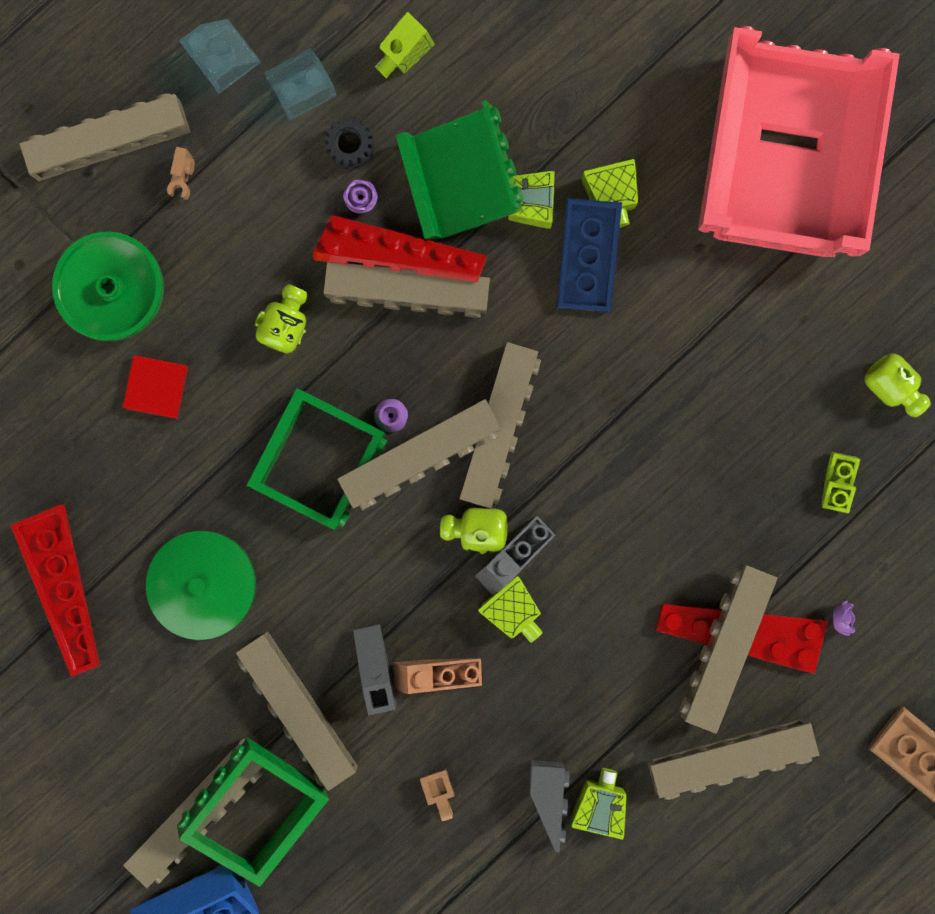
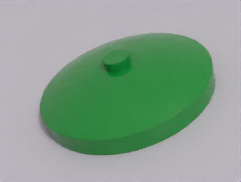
M97 232L77 240L62 254L54 271L52 292L57 310L64 321L75 331L95 340L119 341L138 334L154 319L162 303L164 280L156 258L139 241L122 233Z
M211 531L188 532L168 541L154 556L146 577L147 600L157 620L172 633L193 640L212 639L235 628L248 614L256 593L255 571L246 552L229 537Z

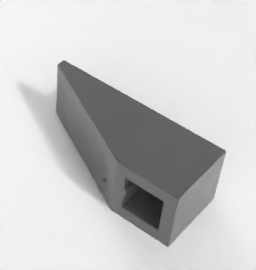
M536 516L474 576L492 595L496 594L506 587L552 540L555 534Z
M380 624L353 630L368 716L395 710L397 699Z
M531 760L529 777L530 795L555 852H560V843H565L566 827L561 826L562 815L567 816L568 800L563 798L564 788H569L570 774L569 771H565L563 762Z

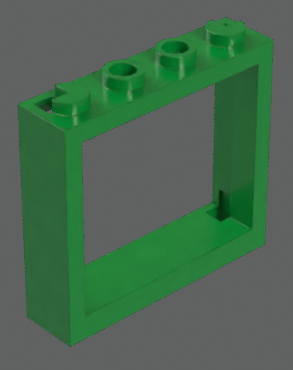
M296 388L247 486L333 530H338L339 526L344 527L351 514L347 511L350 502L345 493L332 518L265 485V482L306 402L373 436L357 468L373 460L376 453L382 454L388 441L384 439L386 433Z
M246 738L238 749H233L230 759L225 766H220L216 770L209 786L206 789L203 788L198 793L195 803L190 810L182 813V819L177 824L179 840L260 887L329 798L324 786L321 787L310 777L254 741ZM251 760L306 794L252 863L196 831Z

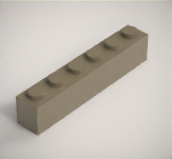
M162 94L154 101L148 103L137 102L132 104L129 109L122 111L112 110L105 113L104 117L84 119L79 122V125L59 127L53 130V133L44 136L34 135L29 137L28 141L19 144L29 174L36 180L41 181L191 133L182 103L175 94Z
M327 262L324 295L326 298H330L331 303L346 304L347 300L357 301V305L364 307H373V303L384 304V308L399 310L400 306H409L411 311L427 312L428 308L438 309V313L443 315H454V311L465 312L464 316L480 318L481 314H486L490 278L480 277L478 282L443 278L435 275H420L415 270L402 269L401 272L391 271L388 267L375 266L374 268H368L359 264L348 263L346 265Z
M507 342L488 404L502 429L497 432L499 437L485 445L483 441L476 443L460 496L461 500L487 508H492V504L498 505L502 489L498 488L500 478L506 479L510 463L505 462L508 452L514 453L518 437L513 436L516 426H522L526 411L521 410L523 401L530 400L533 385H530L529 381L532 374L537 375L541 360L537 359L538 351Z
M485 399L338 478V481L353 509L360 506L363 511L377 503L374 498L382 494L389 497L401 490L400 484L408 480L413 484L426 477L424 471L432 467L437 471L450 464L448 458L456 454L461 458L474 451L472 445L483 441L485 445L499 437L497 432L502 428Z
M741 563L739 568L736 567L730 577L732 586L729 593L724 594L720 603L721 614L719 619L713 621L710 628L712 637L709 645H704L701 651L700 660L702 662L698 671L695 670L691 676V691L688 697L685 696L680 705L679 711L682 712L681 717L685 722L717 734L778 579L777 577Z
M266 632L238 651L236 654L239 657L237 662L240 668L245 673L249 672L254 680L252 681L254 689L259 695L263 694L269 702L267 707L270 713L275 718L279 717L284 725L282 727L284 734L290 741H295L299 747L297 751L300 758L305 764L309 763L315 771L313 776L316 782L321 787L325 786L327 791L356 773L357 764L269 632Z
M802 718L647 760L656 794L659 798L664 797L665 800L679 797L681 792L689 790L692 793L701 792L706 789V786L711 784L727 785L732 783L734 778L741 776L743 778H753L758 776L760 771L767 769L779 771L786 768V764L794 762L796 764L809 763L812 761V757L820 755L812 725Z
M243 738L235 748L238 749L245 739ZM231 752L123 865L146 888L154 881L159 884L170 872L167 867L173 861L178 864L188 854L189 851L186 849L188 844L179 840L177 824L182 819V813L189 811L194 805L198 793L203 788L206 789L212 782L216 770L220 766L224 767L229 761ZM251 760L196 831L206 835L208 831L205 827L211 821L216 824L227 812L224 807L231 800L235 804L246 792L243 789L246 783L250 780L254 784L265 772L262 766Z

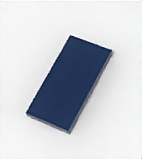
M567 198L557 308L611 312L622 202Z

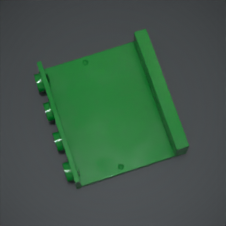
M486 100L482 101L484 109L415 136L407 132L396 135L426 240L436 242L523 211L521 202L524 201L520 187L515 185L513 178L516 175V169L511 159L508 160L506 150L509 149L508 141L505 134L500 132L498 125L501 123V116L497 108L493 107Z

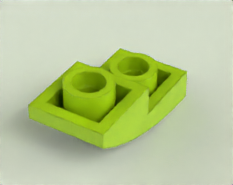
M831 452L823 488L822 508L844 513L850 512L856 490L854 481L861 459Z

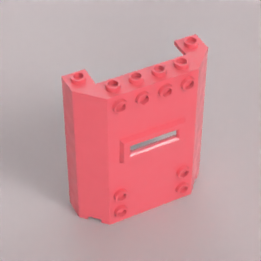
M750 26L734 27L728 38L698 230L704 233L713 231V237L718 240L814 256L835 257V253L839 252L848 253V256H861L870 250L900 54L891 53L886 48H877L875 50L872 49L864 59H857L851 54L832 55L820 49L813 51L801 50L796 45L776 46L770 41H760L758 43L762 31H756ZM763 129L818 138L816 149L762 141L760 140L761 131Z

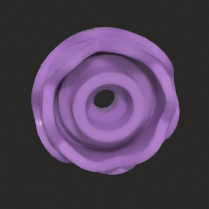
M354 180L345 189L343 194L346 206L355 213L369 212L377 202V192L374 185L369 181ZM363 195V198L359 199L358 196Z
M387 399L380 402L374 412L375 423L382 431L388 433L401 430L408 418L406 407L396 399ZM389 413H393L392 418L388 417Z
M843 601L833 609L834 627L839 633L850 636L851 633L855 632L853 627L855 615L852 612L854 605L848 603V601Z

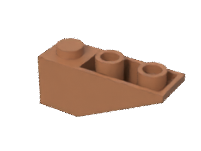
M481 658L394 662V690L406 694L482 686Z

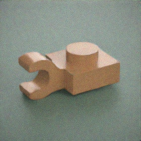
M176 147L170 172L172 179L167 187V193L174 197L175 190L182 188V198L187 200L190 196V189L185 182L188 181L189 175L193 174L195 161L192 159L193 156L189 151L184 148Z
M446 768L420 777L428 805L437 804L442 822L453 818V812L448 799L454 797L455 794Z

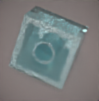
M228 19L200 24L179 40L186 53L218 94L261 63Z
M312 48L264 72L289 120L337 96L328 74Z

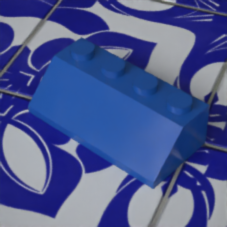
M219 865L204 875L196 876L181 886L171 888L156 898L142 902L141 905L131 909L130 914H259V910L244 877L223 865Z

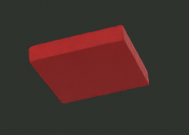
M133 355L123 408L178 419L188 366Z

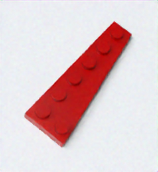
M334 215L331 216L313 251L314 260L346 265H348V261L359 262L368 268H374L375 265L389 266L391 271L401 272L402 269H411L420 275H435L443 278L473 282L479 281L486 263V255Z
M58 505L12 524L11 528L71 677L99 666L98 653L65 506Z
M662 604L655 630L709 645L712 637L710 634L711 625L715 619H719L722 609ZM763 614L747 656L815 674L828 621Z

